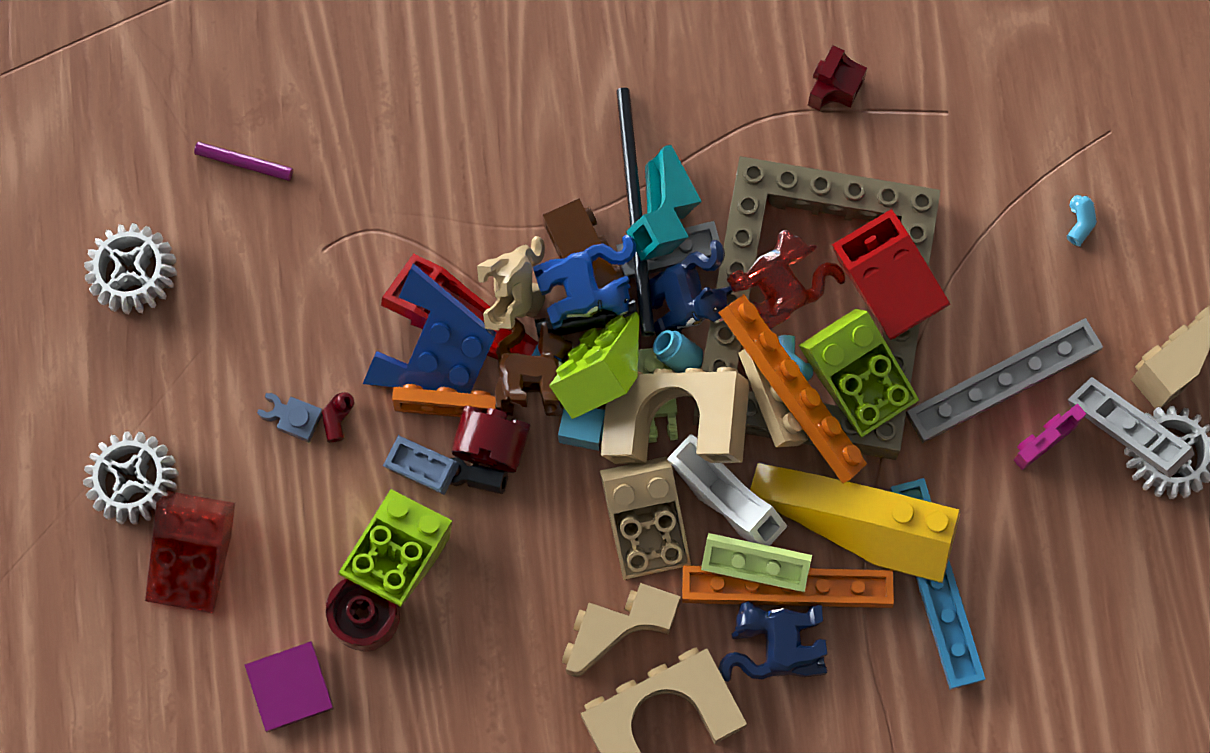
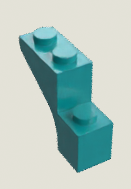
M672 145L664 146L645 165L647 214H644L626 231L627 235L634 238L636 252L641 261L671 254L689 236L680 219H684L702 202Z

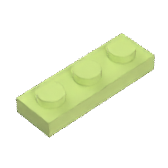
M708 533L701 570L805 592L812 555Z

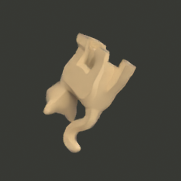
M536 236L532 239L531 248L527 245H522L513 252L505 253L498 258L488 259L477 266L479 282L488 281V276L494 277V292L497 298L493 306L486 309L483 313L485 329H512L515 325V317H524L525 315L534 317L537 316L542 308L545 295L541 294L537 283H532V266L539 264L545 254V245L541 237Z

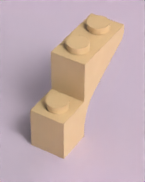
M640 583L637 592L630 591L625 610L630 612L629 616L588 603L586 611L579 610L573 630L579 631L575 644L568 643L563 655L562 663L567 664L566 673L575 677L583 675L621 639L632 632L653 630L669 635L680 603V596Z

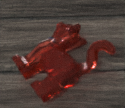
M785 230L778 234V241L772 251L760 256L745 273L741 270L731 273L727 281L734 293L757 285L765 296V300L761 303L754 301L752 304L757 308L760 317L768 328L772 329L786 321L795 310L806 304L816 302L824 294L825 279L828 276L834 277L839 284H843L846 279L845 273L839 265L826 262L819 265L813 273L812 287L805 289L789 265L804 260L817 249L816 244L808 246L801 237L794 236L788 230Z

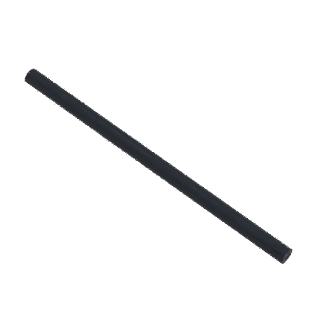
M619 88L616 92L631 227L643 214L630 90L628 88ZM636 252L633 259L641 335L649 337L655 334L648 262L647 260L641 261Z

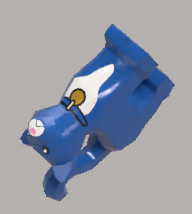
M624 235L622 237L623 249L619 252L605 244L590 246L582 252L570 254L567 258L551 259L533 267L542 295L551 293L552 287L557 285H563L567 297L547 308L554 330L560 329L563 320L569 318L590 317L603 310L614 312L619 316L628 312L630 300L628 289L631 288L630 284H628V276L613 280L599 289L595 280L593 261L601 257L611 264L624 265L631 261L636 254L634 238L630 235Z

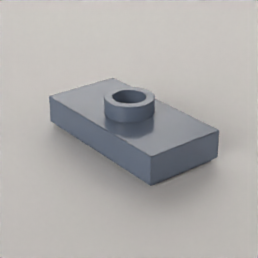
M399 435L383 464L385 468L445 495L460 465L446 456Z

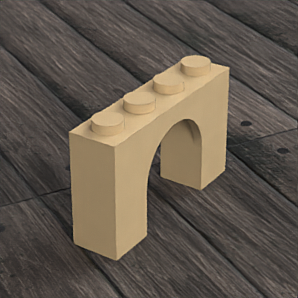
M719 367L717 372H706L699 368H687L685 373H674L668 369H655L653 374H643L638 371V377L627 394L606 403L600 455L614 464H646L650 426L656 412L671 399L689 396L694 397L700 414L696 454L709 463H742L750 382L738 373L737 369L731 367Z
M697 647L678 657L680 662L669 668L665 663L652 669L647 673L648 679L636 684L635 680H631L616 689L618 694L606 701L603 696H600L584 705L586 711L581 713V718L599 753H641L632 734V720L643 702L659 694H674L690 702L698 712L714 744L745 729L747 723L708 649L706 648L699 652Z

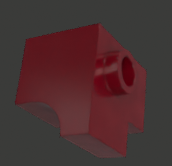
M832 45L825 61L820 60L813 74V78L817 81L810 92L808 106L820 111L824 105L837 102L851 108L865 80L867 67L854 62L845 54V50Z

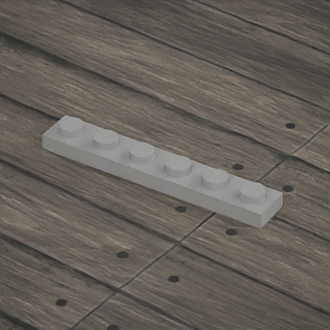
M1085 318L909 409L906 412V416L923 444L1101 351L1103 346Z

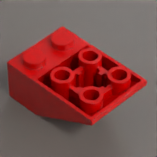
M892 209L832 244L839 263L889 340L894 339L950 305L949 300L909 233Z

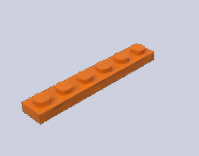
M744 294L718 313L844 484L867 465V462L862 457L859 448L851 442L843 431L840 422L832 416L824 405L819 393L811 387L800 372L798 364L790 358L779 343L776 334L768 328L760 317L757 308Z
M683 565L682 603L741 605L745 602H752L754 605H821L827 607L893 608L894 605L893 570L810 568L805 592L703 571L701 570L702 566Z

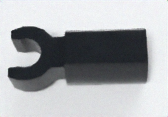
M450 458L458 462L461 468L460 473L453 477L451 485L459 486L467 483L468 487L499 494L505 492L508 481L507 471L477 464L468 466L460 458Z

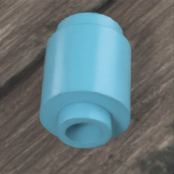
M665 330L654 341L653 351L657 359L676 373H685L687 368L700 369L702 366L703 350L678 331Z

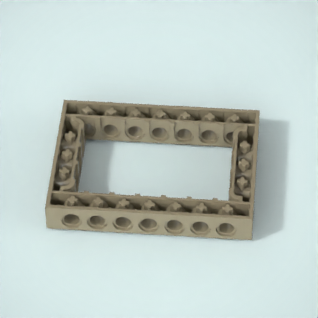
M740 156L723 247L725 258L719 269L716 289L734 286L735 290L727 296V306L743 294L749 300L767 195L769 203L778 209L785 210L786 207L812 211L813 215H818L819 212L844 216L845 220L849 221L852 218L872 221L892 209L898 219L902 217V225L909 233L929 267L941 190ZM724 320L718 323L710 321L702 369L706 372H717L719 367L737 369L741 343ZM920 323L892 340H889L884 330L881 334L910 385ZM749 391L745 434L772 438L753 391ZM696 402L693 425L699 426L700 414ZM824 404L832 416L840 422L841 428L851 442L859 448L861 454L893 460L897 459L901 449L907 408L861 438L838 406ZM806 434L808 440L802 444L815 446Z

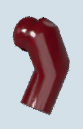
M348 392L336 394L322 411L326 438L329 443L344 439L341 422L354 406V398Z

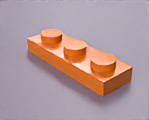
M405 384L403 387H394L393 406L394 410L398 412L461 417L464 406L478 408L484 411L485 414L488 408L496 409L495 396H491L489 392L481 390L472 391L469 394L458 393L455 389L440 387L437 391L426 390L415 384Z

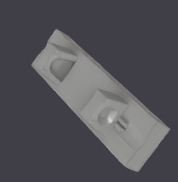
M1093 377L1068 398L1071 408L1078 403L1086 413L1085 418L1169 478L1195 455L1192 446Z

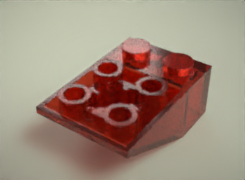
M167 491V496H162L156 503L145 601L213 614L232 534L235 503Z

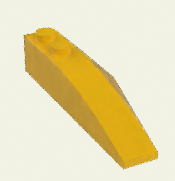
M757 463L750 490L759 498L772 505L779 514L794 520L812 532L825 537L875 566L943 583L960 519L959 509L852 482H845L843 484L839 479Z

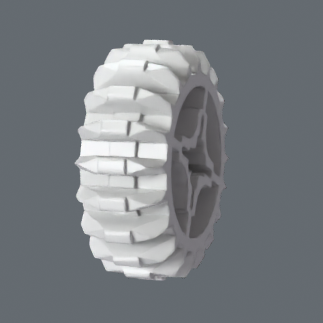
M132 223L129 232H127L124 226L119 224L118 234L113 235L110 230H106L107 240L103 242L101 239L95 238V243L99 249L88 250L87 254L93 260L84 262L85 269L90 272L85 275V280L88 284H92L89 290L93 296L99 295L97 300L101 305L109 303V308L114 312L122 307V311L128 315L132 310V306H135L138 313H143V304L148 303L151 308H155L156 302L154 298L156 296L160 299H166L167 297L162 289L173 288L174 283L168 277L177 275V270L171 266L176 263V257L174 254H170L172 250L170 244L163 242L164 238L160 233L157 232L152 235L150 227L145 226L140 231L137 224ZM136 247L131 252H121L125 248ZM155 254L156 268L152 278H150L146 274V268L151 263L149 259ZM112 260L115 263V270L110 275L112 279L107 283L106 268L109 261ZM121 262H123L127 266L132 265L133 268L135 265L136 270L138 271L140 276L136 274L134 271L130 273L127 270L126 272V269ZM130 286H141L137 290L124 292Z
M1170 406L1166 414L1161 407L1153 411V416L1145 413L1164 428H1173L1185 433V436L1179 438L1190 446L1195 445L1198 457L1195 470H1193L1190 466L1192 461L1188 460L1175 473L1176 475L1180 474L1181 477L1169 478L1126 447L1124 454L1134 457L1126 463L1127 468L1138 469L1132 476L1133 480L1136 481L1143 477L1146 480L1142 486L1143 490H1148L1153 485L1156 487L1155 496L1160 497L1166 489L1169 499H1174L1178 491L1183 498H1186L1191 494V489L1195 492L1202 490V482H1210V437L1206 435L1210 431V425L1207 424L1202 428L1198 424L1202 417L1198 414L1193 419L1188 418V408H1184L1179 415H1177L1175 406Z
M124 432L123 441L121 442L115 435H111L110 441L112 445L109 447L103 442L99 443L98 446L102 450L100 456L96 453H91L89 456L95 462V465H87L84 468L86 473L93 475L83 480V484L86 487L92 488L86 493V496L89 500H96L93 508L98 512L104 510L103 516L108 520L116 515V521L119 524H124L128 515L132 524H138L139 514H142L144 519L149 521L152 519L150 510L153 508L159 514L163 513V508L159 503L161 500L167 503L172 502L171 496L166 491L177 489V484L169 480L177 477L178 471L175 468H169L175 463V459L172 455L166 456L168 448L164 444L157 446L158 440L154 436H151L146 441L143 432H138L134 440L130 432ZM138 453V455H133L132 458L125 463L115 462L118 458L124 455ZM150 458H153L157 468L155 484L150 483L146 479V472L149 468L147 463ZM107 472L112 473L116 477L113 487L115 492L111 498H109L105 487ZM119 472L132 476L135 474L143 484L137 481H126ZM142 492L147 494L136 502L123 503L125 500L128 501L135 493Z

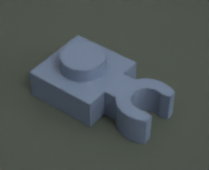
M266 393V400L273 402L275 407L270 412L259 409L258 415L265 421L278 419L277 429L310 443L323 410L291 396L287 405L282 404L277 395Z

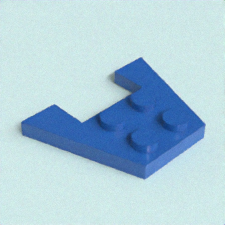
M412 264L399 298L430 310L429 316L409 363H404L376 351L363 384L386 387H403L405 384H415L423 387V389L436 391L440 387L455 389L458 393L470 394L496 332L491 329H485L484 322L415 264Z

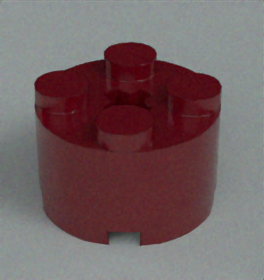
M464 406L452 445V455L471 464L479 465V463L489 465L490 468L515 473L520 464L531 425L520 420H506L508 414L498 409L488 408L485 414L484 411L478 408Z
M344 579L336 584L329 593L326 601V618L331 631L344 645L359 651H373L386 644L394 636L400 621V609L398 605L348 579ZM368 607L370 615L367 618L361 617L359 619L356 614L357 609L365 610Z

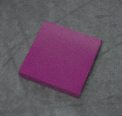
M312 641L245 664L259 713L267 733L334 709Z

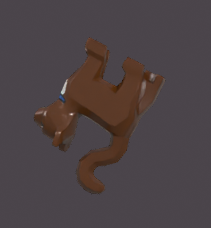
M515 318V325L511 329L512 333L498 343L496 350L499 367V379L495 388L496 409L506 412L509 416H513L514 405L510 401L518 403L522 407H527V393L540 392L546 416H562L563 405L549 385L557 376L556 369L562 365L568 353L573 349V344L571 341L564 340L560 334L549 332L547 324L542 323L538 341L540 356L511 353L510 349L519 344L525 335L524 325Z

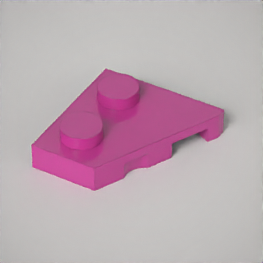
M1077 403L1063 416L1060 414L1054 416L1043 426L1046 430L1037 438L1032 434L1017 446L1020 452L1014 459L1015 463L1023 471L1074 431L1086 416L1085 411Z

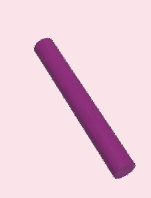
M197 142L195 145V155L290 181L293 175V168L202 142Z

